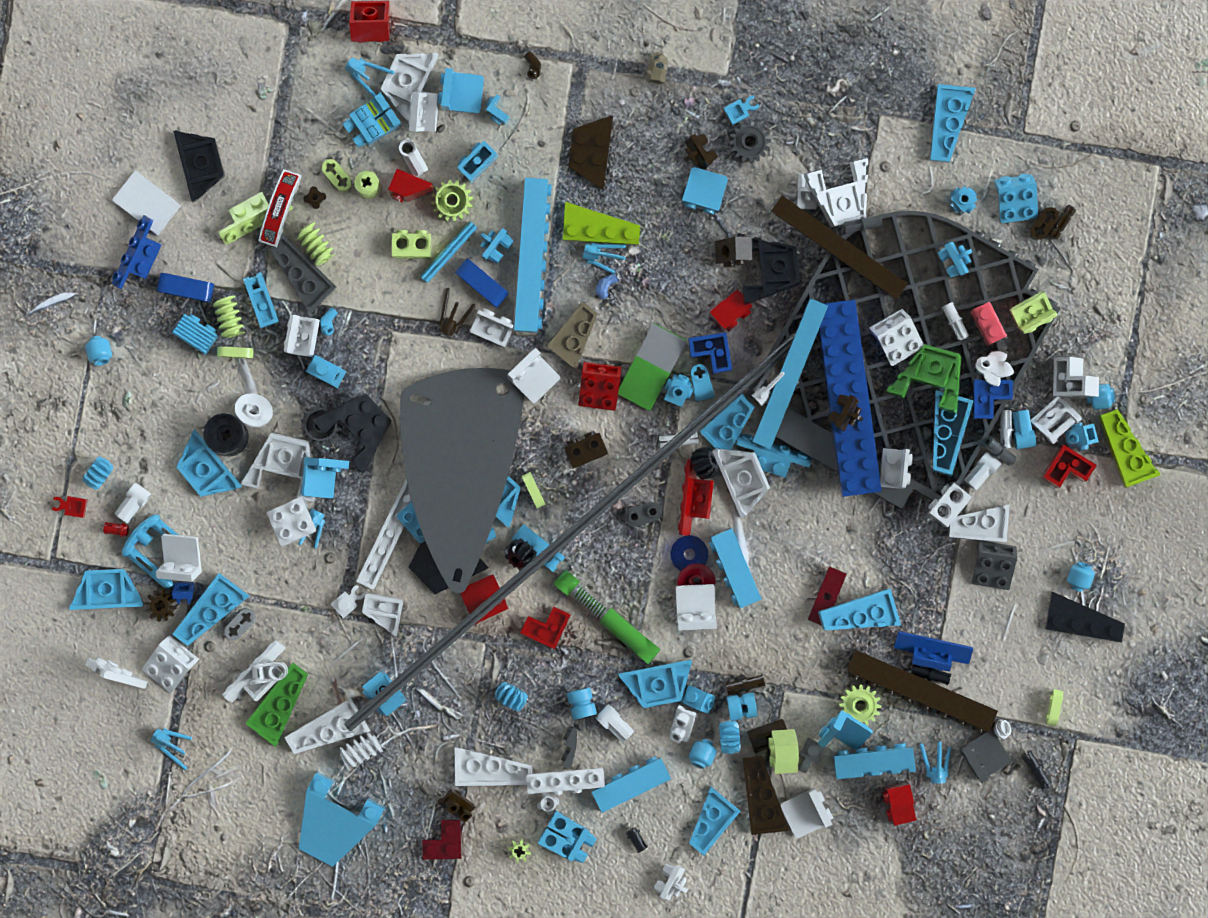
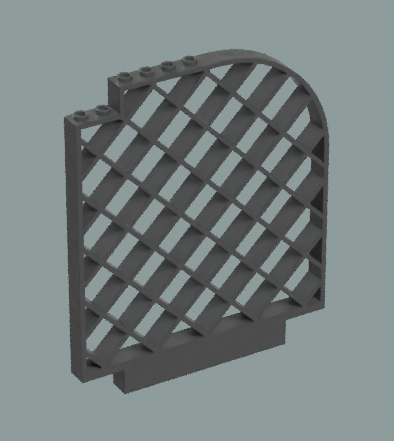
M897 211L881 215L882 220H891L899 253L875 259V261L881 264L901 258L908 286L905 287L903 292L910 290L917 318L912 319L913 323L919 322L924 344L931 346L925 320L944 316L945 313L940 311L923 316L916 288L942 282L948 304L954 303L948 280L961 277V275L954 277L947 275L944 263L938 255L940 247H944L949 242H954L955 244L965 241L967 249L972 250L969 256L973 268L968 269L969 272L964 275L975 274L981 296V301L956 307L954 303L953 305L957 312L1014 296L1018 305L1024 301L1022 294L1030 298L1039 293L1034 289L1028 290L1029 285L1039 270L1035 267L1036 264L1026 259L1024 261L1018 258L1019 254L1012 250H1004L997 241L992 240L990 242L979 231L973 232L948 218L921 211ZM914 217L925 219L931 245L905 251L897 218ZM932 220L945 224L965 236L938 243ZM860 230L859 233L865 254L873 259L866 232ZM857 231L846 233L842 238L846 240ZM972 239L1006 259L979 266ZM933 250L941 277L914 284L907 256ZM828 252L806 287L769 354L778 347L783 337L785 341L790 337L788 328L791 323L803 318L804 314H796L807 295L809 300L810 298L814 299L811 288L815 281L837 275L843 301H849L842 274L854 270L850 267L841 269L839 260ZM831 256L835 270L820 274ZM1013 263L1030 272L1021 290ZM1006 264L1014 292L988 299L981 271ZM874 285L876 294L856 299L855 302L860 304L878 299L882 317L885 319L889 316L883 297L890 295L882 292L880 288ZM1048 298L1052 309L1058 314L1061 309L1057 306L1058 303ZM1055 318L1051 322L1044 324L1036 340H1034L1032 332L1026 333L1030 348L1026 358L1009 362L1011 366L1022 364L1013 379V391ZM1017 326L1004 329L1005 333L1019 330ZM871 331L860 333V338L873 334ZM982 335L936 347L946 350L960 346L967 374L961 375L959 380L969 378L972 393L973 380H976L975 376L980 374L977 371L973 372L966 344L983 340L984 336ZM1000 340L995 342V351L1003 352ZM820 344L812 346L810 351L821 349ZM862 348L867 388L871 399L869 403L872 404L879 433H875L874 438L881 436L883 447L890 449L887 434L913 428L921 456L912 458V462L922 460L930 488L928 489L910 478V484L906 485L904 489L881 487L882 492L873 494L899 509L903 508L912 490L931 501L934 499L938 500L941 495L935 492L943 489L945 485L935 487L928 458L933 457L934 453L926 454L919 429L921 425L935 422V417L917 422L910 396L911 393L933 388V386L924 385L908 389L905 401L912 424L885 431L877 402L898 396L890 394L876 398L869 370L890 365L887 360L867 366ZM914 353L913 355L907 357L902 361L912 359L917 353ZM897 363L896 368L899 375L904 370L902 363ZM800 376L799 384L796 385L795 390L799 389L806 418L787 408L775 438L809 455L813 460L838 473L833 434L812 422L814 419L829 416L830 412L827 411L811 416L804 391L805 387L825 382V377L802 383ZM1010 376L1003 377V380H1011ZM760 377L750 385L746 392V395L755 399L752 396L754 393L753 389ZM767 379L763 383L765 387L768 386ZM937 388L938 391L944 392L943 389ZM1008 400L994 401V406L998 405L994 412L993 419H990L988 423L987 419H980L983 433L979 440L960 446V449L971 446L975 447L965 465L959 450L957 464L960 473L955 482L952 483L960 486L980 451L984 439L988 437ZM877 459L880 476L881 461ZM952 491L950 493L951 500L955 495L956 491Z

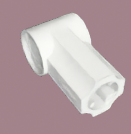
M409 139L403 140L399 145V151L412 175L419 177L429 171L415 143ZM406 144L413 146V151L409 154L402 151L403 146Z
M986 451L978 459L976 466L964 478V481L976 491L988 476H991L999 468L1001 462Z
M133 484L127 492L125 500L114 514L121 520L129 523L139 508H142L147 503L152 494L139 484Z
M609 704L595 717L622 743L634 732L620 717V714Z

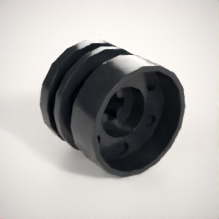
M221 413L214 415L204 426L203 436L205 443L210 449L222 456H236L244 451L248 444L249 433L247 427L231 414ZM225 434H230V435H232V437H231V439H230V438H227V439H226V438L224 437V435H225Z

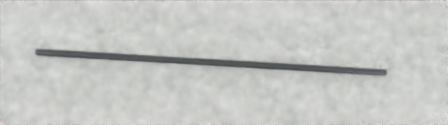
M796 332L344 723L345 727L349 731L355 729L785 356L790 350Z

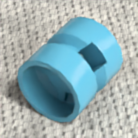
M590 687L566 693L569 704L573 705L570 709L573 720L597 714L594 703L590 701L593 698Z
M753 692L742 694V697L738 695L727 697L731 721L741 720L743 716L746 718L758 717Z

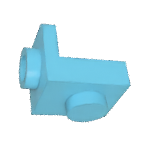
M498 94L495 97L491 96L485 105L487 106V113L492 116L491 120L498 125L501 123L506 125L510 117L496 107L501 99Z
M689 685L681 703L708 714L714 706L715 696Z

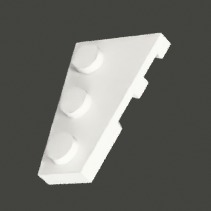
M1010 504L957 516L949 525L948 537L1006 543Z

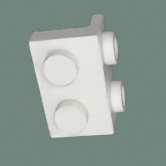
M412 92L409 101L411 107L408 118L409 131H436L439 94Z
M487 309L483 311L478 310L470 333L505 348L514 325L511 324L512 321L502 316L501 319L494 317V313Z
M290 315L287 324V336L284 341V352L313 357L320 320Z

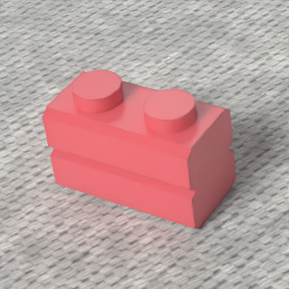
M990 302L970 311L981 335L984 336L987 346L1007 336Z

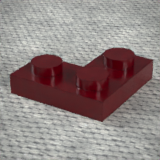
M460 819L441 820V839L422 840L423 860L462 858Z

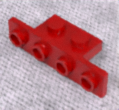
M687 459V463L684 466L685 482L682 485L683 500L680 504L681 518L678 523L679 535L690 536L692 517L710 519L714 484L712 480L697 479L696 472L691 465V459Z

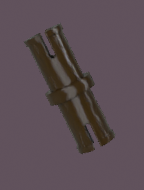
M763 674L749 678L742 677L741 680L725 683L728 695L742 691L749 692L751 689L766 686Z

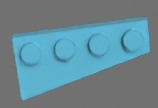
M937 85L930 161L950 162L976 88Z
M218 573L172 635L189 646L250 597V595L221 573Z
M889 588L818 611L823 630L901 625L893 595Z

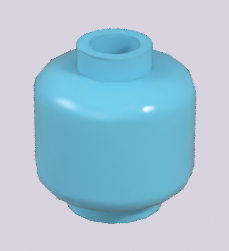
M101 336L90 338V341L85 345L88 361L96 366L107 364L112 357L109 341L101 338Z
M1099 384L1098 397H1087V403L1092 404L1095 410L1111 408L1112 403H1115L1114 388H1111L1109 384Z
M1077 562V564L1071 566L1067 582L1072 585L1071 588L1073 590L1082 592L1083 589L1091 587L1095 572L1091 565Z
M707 739L694 742L689 753L692 765L700 769H705V767L712 765L717 753L713 747V742Z

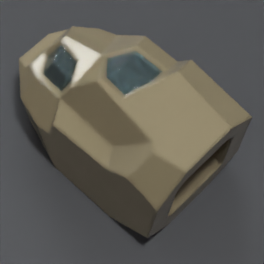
M656 52L651 56L646 81L665 84L668 60L663 53Z

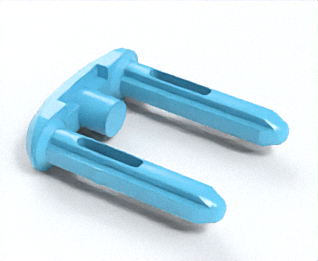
M154 514L143 521L131 533L122 549V555L131 559L162 587L172 589L174 586L172 580L157 578L156 571L159 568L135 549L138 541L145 547L152 541L153 538L146 533L150 527L154 528L161 535L166 534L162 528H165L172 535H179L160 519L159 514ZM137 557H139L147 565H149L153 569V571H150L139 560H137Z

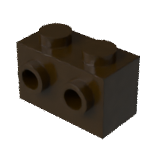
M595 431L584 435L585 439L578 441L575 438L566 442L567 446L564 449L573 469L608 455L600 432L595 433Z

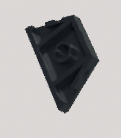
M175 130L173 132L192 203H194L225 177L215 138Z

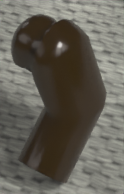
M529 51L523 56L530 64L527 76L530 79H537L541 73V62Z

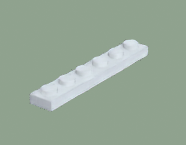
M407 478L356 581L373 590L405 527L397 518V514L412 501Z

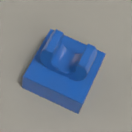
M175 582L172 595L173 599L177 600V604L181 603V599H187V603H191L195 589L194 582Z

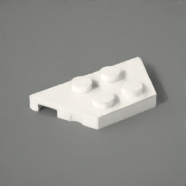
M438 53L396 54L390 67V70H393L395 74H387L381 90L406 121H408L411 107L409 101L412 92L423 91L439 57Z
M714 449L712 452L742 519L770 489V486L754 452Z
M98 657L96 660L88 658L85 664L94 672H99L100 676L106 679L145 689L148 683L132 675L133 672L124 668H118V664L109 660L105 661Z

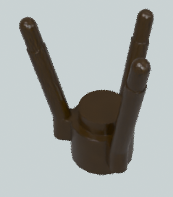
M447 288L438 325L440 326L439 331L453 336L454 332L458 333L460 326L472 312L475 304L470 306L457 325H455L456 321L453 318L459 303L455 302L449 318H445L450 288Z

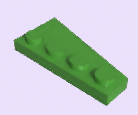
M293 662L288 668L287 676L276 683L245 724L273 746L277 747L309 674Z

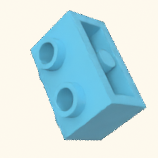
M485 141L481 144L478 142L471 149L472 153L468 157L464 156L458 162V171L471 184L498 158V154Z

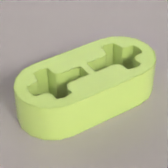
M328 159L322 164L323 173L336 189L346 192L351 188L352 181L335 160ZM330 164L332 166L335 164L334 170L337 174L334 175L331 171L326 172L328 169L327 165ZM340 176L343 180L347 179V186L339 187L340 182L337 177Z
M217 347V357L253 359L254 349Z
M531 472L522 475L537 509L546 505Z
M1053 689L1051 692L1046 725L1057 726L1063 700L1062 690Z

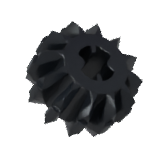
M708 446L696 449L691 453V465L701 480L713 478L719 472V466L712 452L713 450Z
M522 538L511 541L504 551L506 554L505 558L509 560L508 564H512L513 568H517L519 571L530 563L537 554L533 550V546H530L528 541L524 542Z

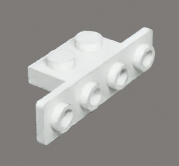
M277 640L274 641L253 661V664L272 663L285 650V646ZM275 666L274 674L282 676V671ZM249 667L240 674L233 684L227 687L222 696L232 703L245 690L253 700L258 701L277 681L252 684V668Z
M603 768L537 773L526 776L528 794L551 792L552 795L563 794V791L571 790V793H581L582 789L605 787Z

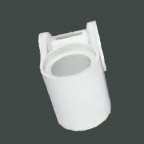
M283 662L250 664L253 675L252 684L279 681L288 674V667ZM275 666L283 669L282 676L274 674Z

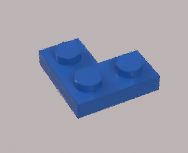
M973 380V419H993L994 400H1013V380H1000L999 386L990 385L985 380Z

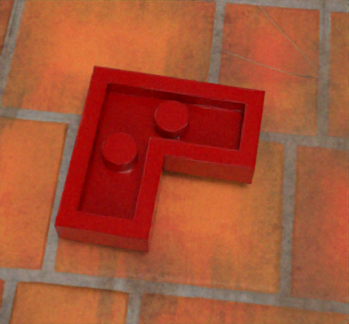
M553 607L546 624L528 616L520 633L555 649L571 614Z

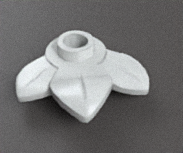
M994 351L987 357H980L975 364L977 372L984 376L988 384L993 386H999L1000 378L1011 376L1014 373L1011 365L1005 362L1007 354L1001 351Z

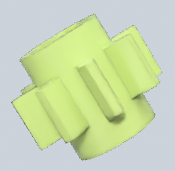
M523 839L520 840V843H516L513 840L514 847H508V850L512 851L509 858L515 857L516 863L519 862V859H523L526 862V854L531 855L532 853L527 851L530 844H523ZM519 846L525 851V853H521V856H518L517 852L514 851Z

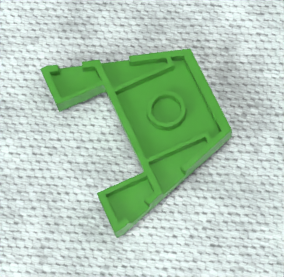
M924 344L909 362L910 365L907 369L898 375L896 382L892 386L888 387L887 392L888 394L904 398L911 381L940 388L945 391L938 407L956 414L961 356L958 353Z

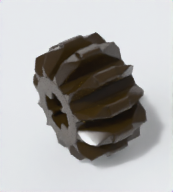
M162 589L160 594L157 590H154L153 594L155 597L148 595L147 597L151 602L144 603V605L150 606L145 612L149 613L152 611L150 619L155 618L157 615V622H161L162 617L165 621H168V615L172 617L175 615L171 609H178V606H172V603L177 600H170L171 592L165 596V589ZM162 600V604H165V608H161L160 611V607H157V603H161Z

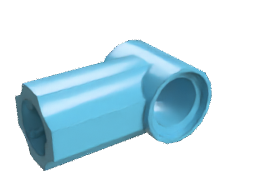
M1029 410L1012 412L1015 448L1036 447V437L1031 427Z

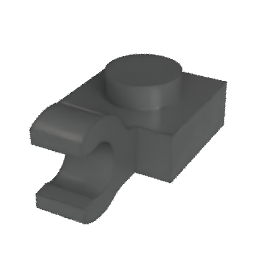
M807 738L799 754L804 759L798 769L807 773L811 762L818 763L825 747L823 748L817 744L818 742Z

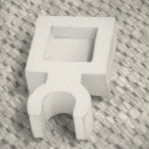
M359 585L352 588L350 595L345 591L331 603L342 618H345L358 607L355 602L356 600L365 597L366 593H363L361 596L356 595V590L360 587Z

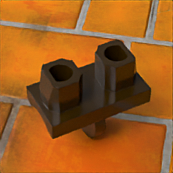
M693 134L685 141L687 146L685 151L688 156L684 158L685 162L691 160L694 166L698 164L700 169L706 170L718 157L713 149L708 152L705 151L703 146L708 143L705 134L697 136Z
M840 394L836 404L843 407L841 414L832 411L828 420L844 432L848 424L854 426L856 420L862 422L864 418L859 416L862 409L857 407L860 400L851 394L849 396Z
M450 789L446 796L438 800L440 806L463 822L468 821L472 817L471 812L475 809V805L463 797L461 792L454 791L453 789Z

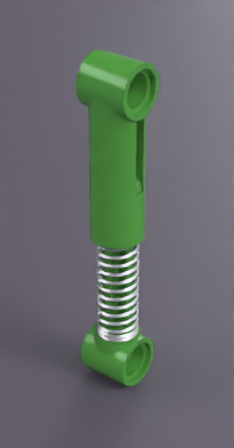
M565 569L553 584L567 596L570 594L573 598L575 597V600L578 599V602L584 604L583 607L586 606V609H589L588 611L591 610V613L597 615L596 618L599 617L601 625L649 664L661 649L629 624L612 608L608 609V607L605 608V605L599 603L600 600L594 599L592 594L586 592L587 589L584 590V587L579 583L580 581Z

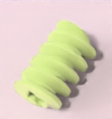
M362 171L356 176L354 181L355 187L363 198L371 199L380 194L381 183L375 173L372 171Z
M313 222L299 231L297 240H303L301 246L307 247L306 253H312L310 258L312 260L316 259L314 264L319 266L326 263L335 254H330L333 250L332 247L326 248L329 243L328 241H321L324 235L317 236L320 229L313 230L316 224Z
M228 296L213 303L214 308H219L215 311V315H221L217 318V322L223 323L219 326V329L225 330L221 333L222 337L231 338L246 333L239 331L244 325L237 324L242 318L235 317L240 312L233 309L237 305V302H231L235 296Z

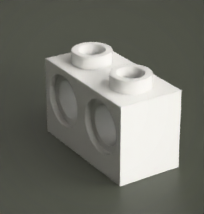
M947 483L940 491L942 496L938 500L934 499L928 506L930 509L928 514L945 528L949 527L972 498L955 483L950 485ZM952 491H956L959 494V499L956 502L950 499ZM940 506H944L947 509V514L944 517L939 516L937 513Z

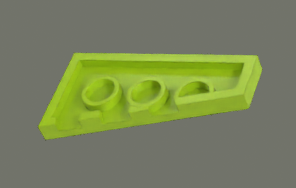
M565 202L563 241L639 245L640 225Z
M1118 409L1098 416L1124 488L1161 475L1158 469H1155L1151 463L1150 457L1142 449L1139 440L1132 434L1131 428Z

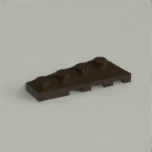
M762 755L743 757L751 835L790 831Z

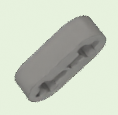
M251 609L240 611L226 626V637L230 640H237L242 637L256 621L255 612ZM243 613L251 614L250 622L240 623L244 619ZM239 625L238 635L230 636V627L235 628Z

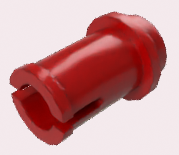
M105 522L103 532L104 534L120 535L123 538L129 534V525H126V523L115 524Z

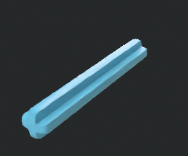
M471 221L468 222L420 276L425 282L428 283L477 229L476 225Z

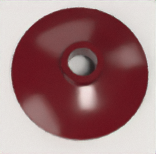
M698 563L690 564L683 568L677 578L678 586L713 584L715 588L716 584L713 571L706 565ZM694 577H699V580L696 582L692 579Z

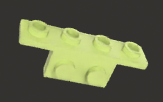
M263 192L229 209L235 223L218 232L226 245L263 225L269 206Z

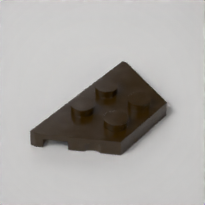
M613 116L573 128L568 167L603 190Z

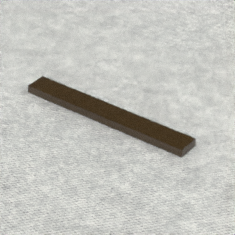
M784 196L780 197L771 210L777 217L895 300L898 299L908 283Z

